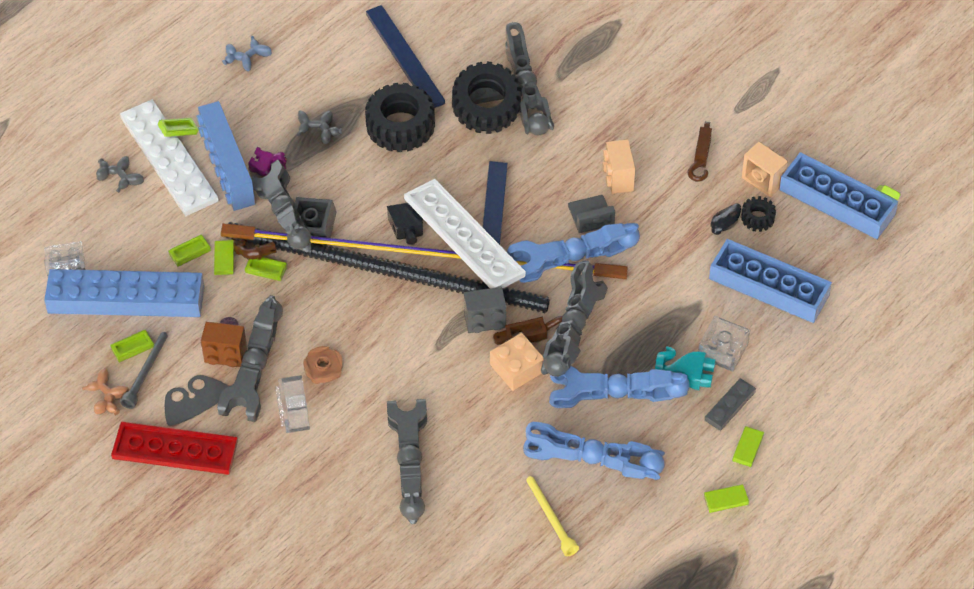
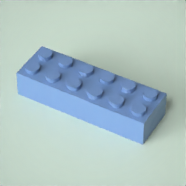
M217 101L198 107L199 115H196L200 126L198 130L200 136L205 139L203 141L206 151H210V161L216 166L214 170L217 178L220 177L221 189L227 193L225 194L227 204H231L234 211L255 205L252 180L220 102Z
M801 152L781 176L780 191L877 240L896 215L897 200Z
M726 239L710 266V280L812 323L815 322L830 296L832 282L729 239Z

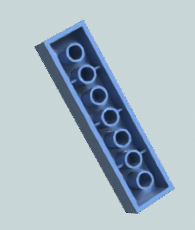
M49 269L44 301L48 314L201 317L204 281L202 273Z

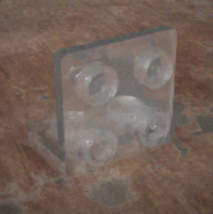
M81 241L44 248L46 258L44 263L47 276L49 275V269L86 270Z

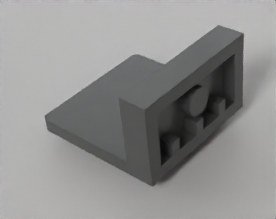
M603 195L568 203V208L579 233L600 229L604 225L615 224L614 206H608Z

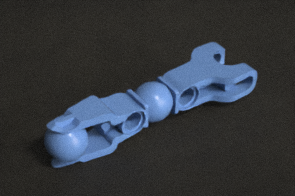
M637 223L604 225L597 231L581 235V239L572 237L566 240V242L561 240L539 245L527 240L510 245L507 253L515 261L527 262V264L521 266L526 271V274L519 281L522 283L538 280L545 270L567 264L569 260L579 261L584 256L586 259L604 255L611 257L635 246L640 239L639 225Z
M570 366L564 375L559 377L550 375L554 383L563 384L566 387L553 391L550 394L549 403L555 408H572L581 400L608 399V394L612 398H623L628 394V398L650 399L652 402L686 396L690 384L687 375L673 373L672 371L652 369L649 372L627 374V377L622 374H614L608 378V374L581 373L573 366Z
M531 422L526 427L525 434L527 440L524 443L523 451L529 458L538 460L559 458L570 461L578 460L579 462H581L582 458L588 464L601 462L600 466L605 465L607 468L621 471L624 477L638 479L647 477L658 480L660 479L659 474L665 467L664 458L662 457L665 452L651 449L648 445L630 441L628 444H607L605 442L603 445L601 441L596 439L585 441L584 437L580 438L577 435L560 432L550 424ZM531 430H538L540 434H533ZM530 446H536V447H538V449H537V450H531V449H529V447H530ZM630 456L641 457L639 461L640 466L629 463Z

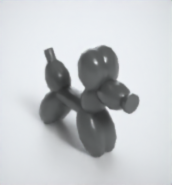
M298 111V120L301 125L297 136L307 132L309 128H320L322 131L321 140L323 144H328L331 136L342 135V128L329 127L332 121V111L323 113L320 120H309L308 115L304 111Z
M128 156L122 157L117 166H110L103 158L98 160L100 168L96 172L97 180L103 181L109 174H118L121 178L116 190L118 193L121 189L127 188L128 184L136 186L144 182V177L140 174H126L125 171L129 166Z

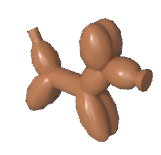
M104 368L99 372L97 381L88 383L82 389L83 391L101 390L105 394L104 400H100L94 405L95 414L101 415L108 410L116 416L120 413V410L117 409L113 401L114 399L122 398L123 394L129 391V388L123 385L110 389L106 385L109 378L108 370Z

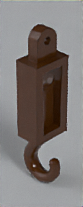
M705 121L704 127H700L694 163L687 171L688 177L695 182H701L708 177V170H704L702 176H696L693 173L698 167L706 168L712 135L711 122Z
M542 316L505 325L506 330L495 333L493 341L495 344L501 345L513 338L511 334L522 332L530 343L548 339L547 331L560 324L562 316L555 317L547 323H544Z

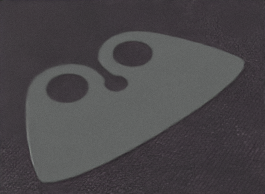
M197 375L188 382V389L191 393L195 394L194 398H189V394L184 388L171 389L165 396L164 407L167 425H177L213 407L219 402L221 392L228 385L208 376ZM197 379H201L205 383V386L200 390L194 389L192 383ZM176 391L182 392L183 399L178 402L171 399L172 393Z

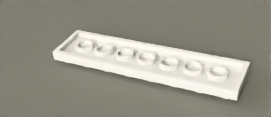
M153 99L120 113L122 121L185 217L219 202L218 196L177 136L165 137L158 122L159 120H165V117Z
M436 179L404 194V199L490 289L498 287L503 289L525 277L526 271Z

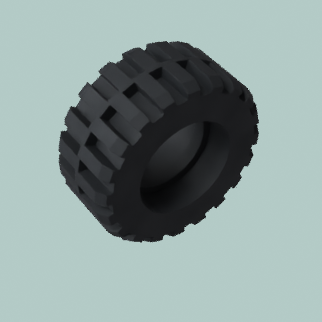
M487 61V64L477 62L476 66H473V64L467 66V70H462L459 73V77H456L452 88L454 115L458 117V121L462 125L466 124L467 129L472 130L473 128L477 133L486 131V134H491L494 130L496 132L502 131V127L508 128L511 122L516 120L517 114L520 111L522 93L518 78L515 74L511 75L509 68L506 67L504 69L503 65L499 63L494 65L492 62ZM492 88L498 91L504 100L497 106L485 108L476 105L469 96L477 89Z
M393 83L391 86H383V89L379 88L374 92V95L372 94L369 97L365 106L367 133L374 143H377L381 148L385 147L388 151L397 150V152H402V150H407L408 152L412 151L415 147H421L422 143H426L433 135L435 128V107L432 98L423 89L419 90L418 86H410L409 83ZM395 113H408L414 116L405 122H393L387 119L388 116Z

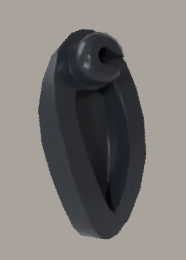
M736 203L717 212L710 224L712 233L719 235L721 231L732 228L740 216L741 205Z

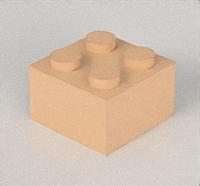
M629 141L606 142V150H603L604 162H602L603 172H607V187H610L611 194L634 191L635 166Z
M758 142L744 155L742 178L771 197L780 189L781 176L787 170L788 161L773 152L768 146Z
M522 333L490 351V365L512 391L542 374L541 367L544 358Z

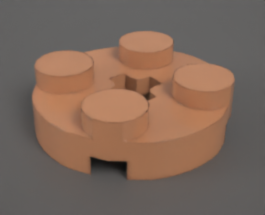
M316 347L308 352L306 359L304 358V371L307 377L315 384L333 381L342 374V357L338 351L330 350L329 347ZM321 362L328 364L326 367H320Z

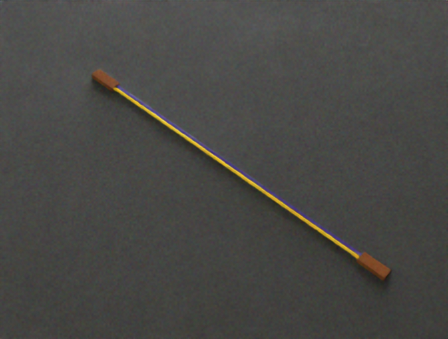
M222 223V237L254 240V237L287 240V233L256 230L253 226ZM311 236L310 240L311 243L461 259L455 251L317 236ZM516 261L519 265L527 264L524 261ZM565 263L553 269L573 271L576 264ZM601 263L593 265V276L627 280L628 266Z

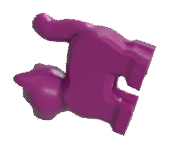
M257 147L254 152L256 157H251L248 163L250 172L265 177L270 173L271 164L276 160H279L286 169L287 159L283 152L273 154Z

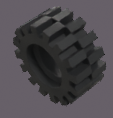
M754 196L751 200L747 199L744 202L741 221H743L744 226L747 225V229L752 227V231L756 232V229H759V232H762L763 228L766 231L768 227L771 228L773 226L776 209L775 205H772L773 202L771 200L767 202L768 198L766 197L762 200L761 196H758V199ZM760 211L763 212L765 216L757 217L754 216L752 212Z

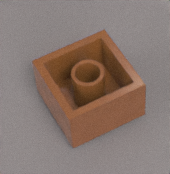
M205 322L201 337L204 363L241 367L243 355L247 350L244 326Z

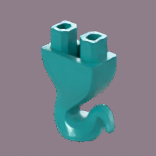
M667 346L666 351L657 354L655 369L685 374L690 384L689 387L694 390H700V386L711 388L713 375L705 374L703 370L714 372L716 359L705 357V352L697 351L682 356L671 365H665L667 361L672 360L676 356V350Z

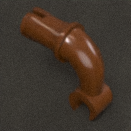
M241 240L242 244L233 243L235 254L242 255L248 260H261L264 256L277 253L273 241L262 246L256 245L254 248H247L245 240Z

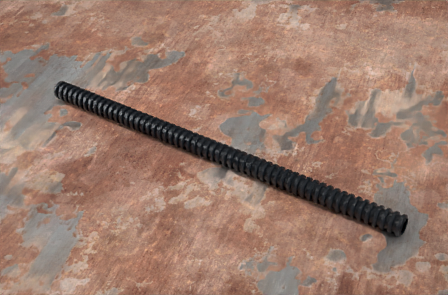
M254 237V240L231 238L237 241L245 240L249 244L253 242L254 245L259 244V246L273 241L276 250L281 249L283 252L286 250L287 253H298L300 256L303 254L304 257H314L317 260L320 258L321 261H331L333 264L337 262L338 265L342 263L343 266L348 265L350 268L354 266L355 269H365L367 272L371 270V273H382L384 276L388 274V277H399L401 280L405 278V281H416L418 284L422 282V285H433L435 288L439 286V289H450L451 292L455 290L456 293L462 292L464 294V292L490 289L484 281L480 283V280L475 282L474 279L469 280L467 277L463 279V276H452L450 273L446 275L445 272H435L433 269L429 271L428 268H418L416 265L412 267L411 264H401L399 261L395 263L394 260H384L382 257L378 259L377 256H367L365 253L361 255V252H350L348 249L344 251V248H333L331 245L328 247L327 244L311 243V250L304 252L291 247L287 240ZM509 287L503 288L505 303H508V305L513 304L515 307L519 305L520 308L525 307L527 310L531 308V311L536 309L537 312L542 311L544 314L548 311L549 297L544 298L543 295L539 297L537 294L532 295L530 292L526 294V291H515L513 288L509 290Z

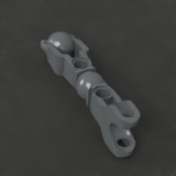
M512 22L506 25L507 41L505 43L507 59L511 63L513 73L521 85L520 117L527 135L529 133L543 135L548 129H554L548 101L545 97H541L536 86L537 77L532 72V67L530 66L522 25ZM516 29L519 33L516 36H512L510 30ZM529 108H536L538 111L543 112V114L534 113L529 118L527 113Z
M276 160L271 164V171L267 176L258 178L255 175L251 178L253 190L257 192L261 199L269 200L278 222L287 232L289 245L295 249L308 252L311 250V233L296 210L295 202L286 189L291 177L281 162Z
M587 260L577 263L571 273L572 291L567 302L568 307H566V312L562 316V322L556 329L554 336L546 343L543 354L544 361L541 367L543 375L549 373L551 376L559 377L569 370L571 364L575 362L581 351L579 349L580 335H582V330L586 326V319L589 318L596 301L603 300L607 293L608 287L603 280L593 281L594 268Z
M270 295L259 307L247 346L248 350L243 355L236 380L233 385L226 387L221 392L217 406L219 415L228 416L232 408L243 406L246 407L247 421L256 422L258 419L261 404L257 389L262 369L267 364L268 354L273 341H275L277 323L283 315L282 305L273 295Z
M417 399L415 408L410 411L400 410L396 400L387 401L388 426L398 433L399 439L397 461L400 465L402 493L399 508L401 514L411 524H416L425 511V503L421 498L420 463L422 461V453L419 449L418 433L427 424L426 399Z

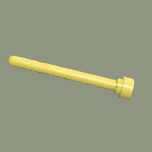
M529 476L527 483L562 541L561 550L565 556L574 555L579 550L578 544L575 540L568 537L534 477Z

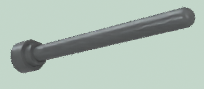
M162 332L158 337L130 391L123 394L120 403L125 408L133 409L138 401L137 393L168 337L166 332Z

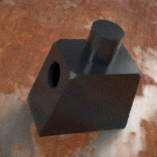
M409 203L387 206L388 221L398 240L406 239V243L409 245L415 244L417 237L423 235V218Z

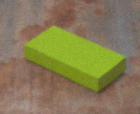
M192 118L165 119L158 122V126L165 137L197 135L198 128Z
M879 185L876 188L877 191L895 200H898L901 195L886 185Z
M201 234L168 250L177 267L210 252L211 247Z
M234 240L215 241V275L234 274Z
M264 257L261 260L249 259L245 267V273L281 281L286 271L287 263Z
M145 329L111 344L110 347L120 363L153 348L154 343Z
M745 426L732 461L752 467L764 432Z
M743 484L704 492L709 513L749 505Z

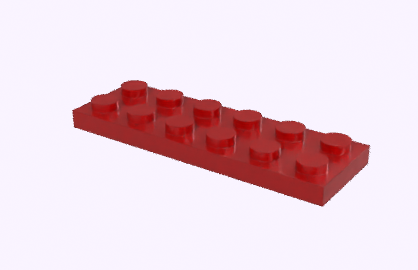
M121 422L111 457L115 460L230 475L238 438Z

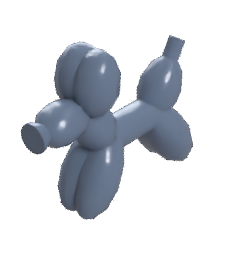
M251 36V49L245 53L236 52V48L232 44L226 45L227 56L222 62L224 65H227V63L230 64L235 59L242 61L244 69L249 72L251 70L250 57L254 54L268 57L271 56L272 50L269 46L259 45L254 36Z

